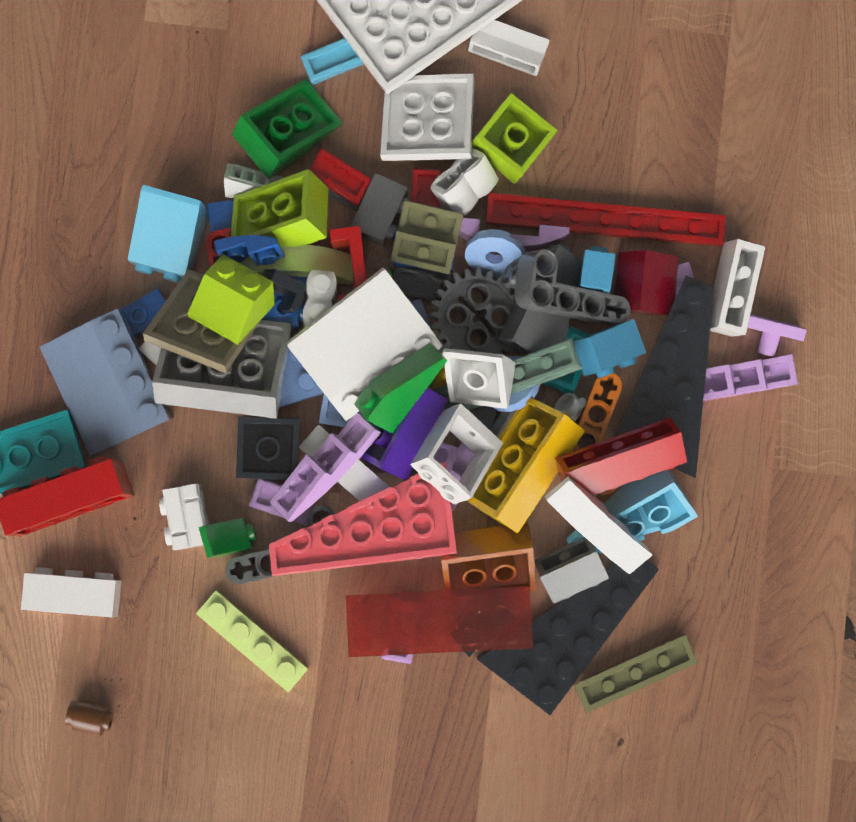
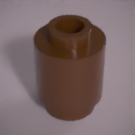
M81 699L78 702L71 701L67 709L65 724L72 726V730L102 736L105 730H110L114 713L110 712L109 705Z

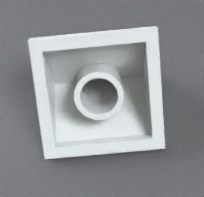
M448 348L443 350V356L448 360L445 364L450 402L508 408L516 362L503 354Z

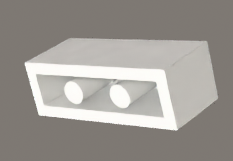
M740 239L724 243L714 283L710 331L730 337L746 335L765 246Z
M35 567L34 573H24L21 610L118 617L122 580H114V574L95 572V578L83 577V571L65 570L64 575L53 574V568Z

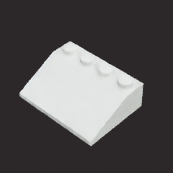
M384 268L372 275L285 343L345 421L359 412L354 403L374 378L429 343L433 344L438 350L442 347V344Z

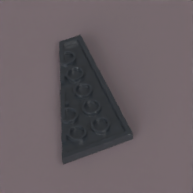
M686 275L615 436L670 417L682 433L687 459L686 463L678 465L674 469L696 478L714 287Z

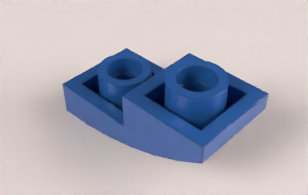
M243 235L214 241L216 252L220 257L224 254L238 263L244 261L245 258L251 257L256 266L270 265L278 259L285 258V253L277 239L272 237Z

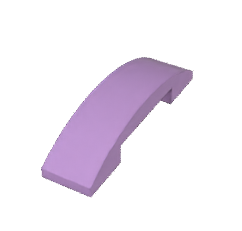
M463 218L459 236L467 241L469 238L472 239L475 233L479 232L480 219ZM540 225L537 236L510 234V237L515 240L518 238L522 242L525 251H534L566 240L570 227Z

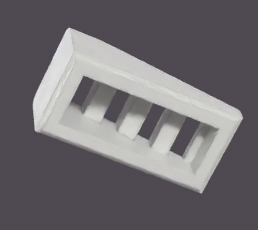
M227 163L224 175L225 197L234 198L236 195L284 177L275 175L268 179L262 171Z

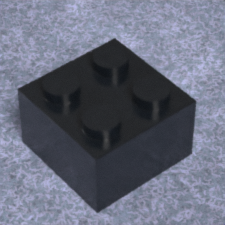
M238 416L236 478L287 480L298 466L300 419L292 417H277L275 419L259 416Z

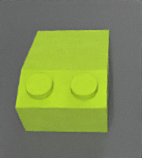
M307 169L236 195L233 201L231 237L243 235L267 236L276 238L281 247H299L327 238L329 188Z

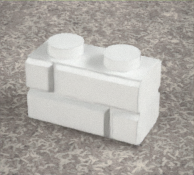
M191 484L162 490L163 497L159 498V507L162 516L167 515L169 526L164 528L166 544L172 545L173 550L203 546L198 527L209 525L202 484Z

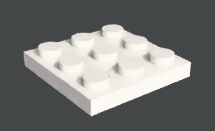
M474 74L414 75L389 94L384 93L380 152L382 161L471 159Z

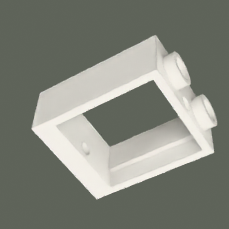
M460 403L442 411L410 465L419 472L422 479L430 482L440 491L444 499L456 504L472 498L503 442ZM449 430L474 453L459 481L433 458Z

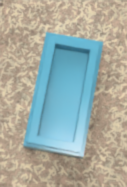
M345 38L300 56L312 85L364 64Z

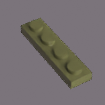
M683 634L580 680L573 685L586 713L695 665L698 661L686 635Z

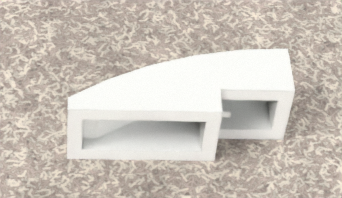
M318 425L299 448L307 455L313 457L330 434ZM359 459L338 481L359 501L389 488L384 481Z

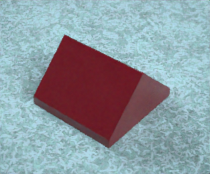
M649 250L619 252L615 295L621 296L629 302L630 313L668 316L675 301L679 256Z

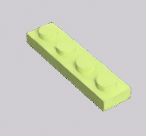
M215 590L196 613L287 692L295 686L309 669L218 590Z

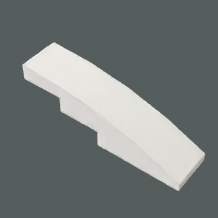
M565 478L545 496L546 500L572 526L627 573H632L652 556L649 548L634 537L626 525L611 515L602 502L571 478Z

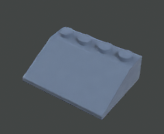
M115 309L39 347L90 456L173 419L166 404L155 403L152 385L153 374L143 353L139 350L140 346L123 310Z

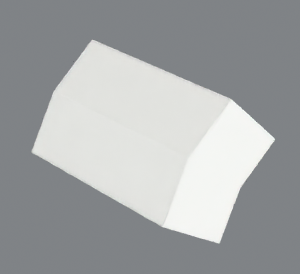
M493 20L473 34L468 52L537 76L550 40Z

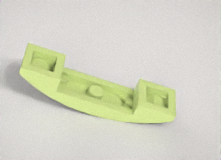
M314 245L281 247L285 253V258L278 259L270 265L256 266L251 257L245 258L244 261L240 262V264L262 275L264 269H277L289 276L308 277L312 270L334 272L337 284L353 283L351 255L327 247Z

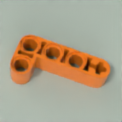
M614 373L595 379L587 397L586 406L583 408L577 424L585 430L583 435L591 437L593 444L603 440L622 389L621 379ZM609 380L611 382L610 387L614 391H609L604 401L593 400L594 397L599 399L603 393L604 387L600 386V384ZM597 407L603 411L604 418L602 422L595 423L591 421L588 415L590 408ZM578 442L572 451L580 449ZM616 489L607 490L596 495L605 496L611 494Z

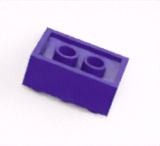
M427 388L393 433L373 424L381 433L361 458L406 481L413 470V467L410 465L441 415L448 399Z

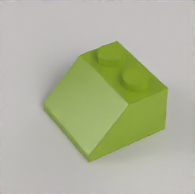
M223 254L204 274L188 311V317L238 345L275 305L273 281Z

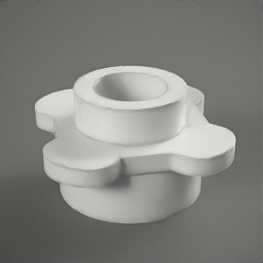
M566 393L558 399L555 409L564 413L575 422L582 414L583 408L586 406V400L583 397L577 398L574 393Z

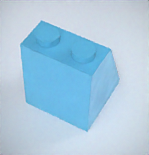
M142 186L128 255V261L135 266V271L147 275H152L153 271L163 273L164 279L179 283L188 269H194L209 218L208 210L202 201L150 186Z

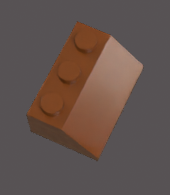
M528 522L524 523L518 533L505 525L454 532L457 554L441 555L447 603L537 590L533 544Z

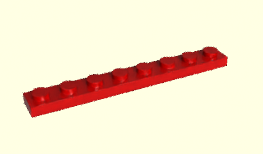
M489 193L486 224L539 229L540 225L570 227L569 232L722 247L724 245L726 215Z

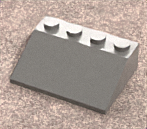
M261 320L227 373L161 348L152 380L155 403L277 419L288 355V346L285 343L290 340L291 324Z

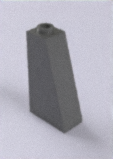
M563 244L543 247L542 250L548 249L557 257L556 283L576 287L581 260L572 254V249ZM537 259V267L539 269L540 265ZM533 290V298H534V300H535V298H536V293H535V291ZM515 303L498 340L520 355L525 356L565 341L570 318L526 310Z

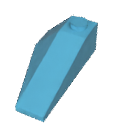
M664 470L649 475L642 480H635L624 484L604 503L608 512L626 525L629 532L639 541L645 540L644 535L659 530L662 534L668 533L698 517L671 470ZM576 529L566 540L570 544L584 536ZM595 546L597 553H598V554H599V553H602V552Z

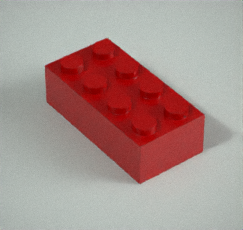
M102 456L89 461V467L78 469V466L70 467L60 471L61 477L49 479V477L39 478L31 482L32 487L20 490L19 487H15L2 492V498H0V522L5 536L22 537L135 496L124 463L113 458L107 459V456Z

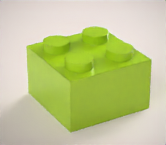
M511 93L472 142V148L484 153L492 167L516 184L558 130Z

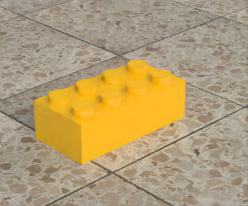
M533 398L526 401L528 403L526 406L515 412L498 439L503 442L501 448L472 498L466 500L481 512L516 533L520 531L558 473L555 457L572 452L585 432L564 413Z

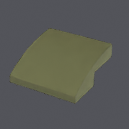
M405 200L391 261L450 274L464 213Z

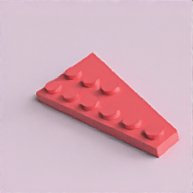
M446 461L440 463L447 470ZM416 474L396 486L378 492L339 513L323 518L320 522L305 529L302 528L269 544L272 576L457 554L451 502L444 499L440 491L430 482L425 481L419 474Z

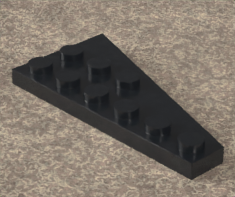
M646 560L629 574L615 563L606 569L609 579L600 582L597 586L578 592L568 599L561 600L522 629L477 658V660L548 715H551L659 569Z

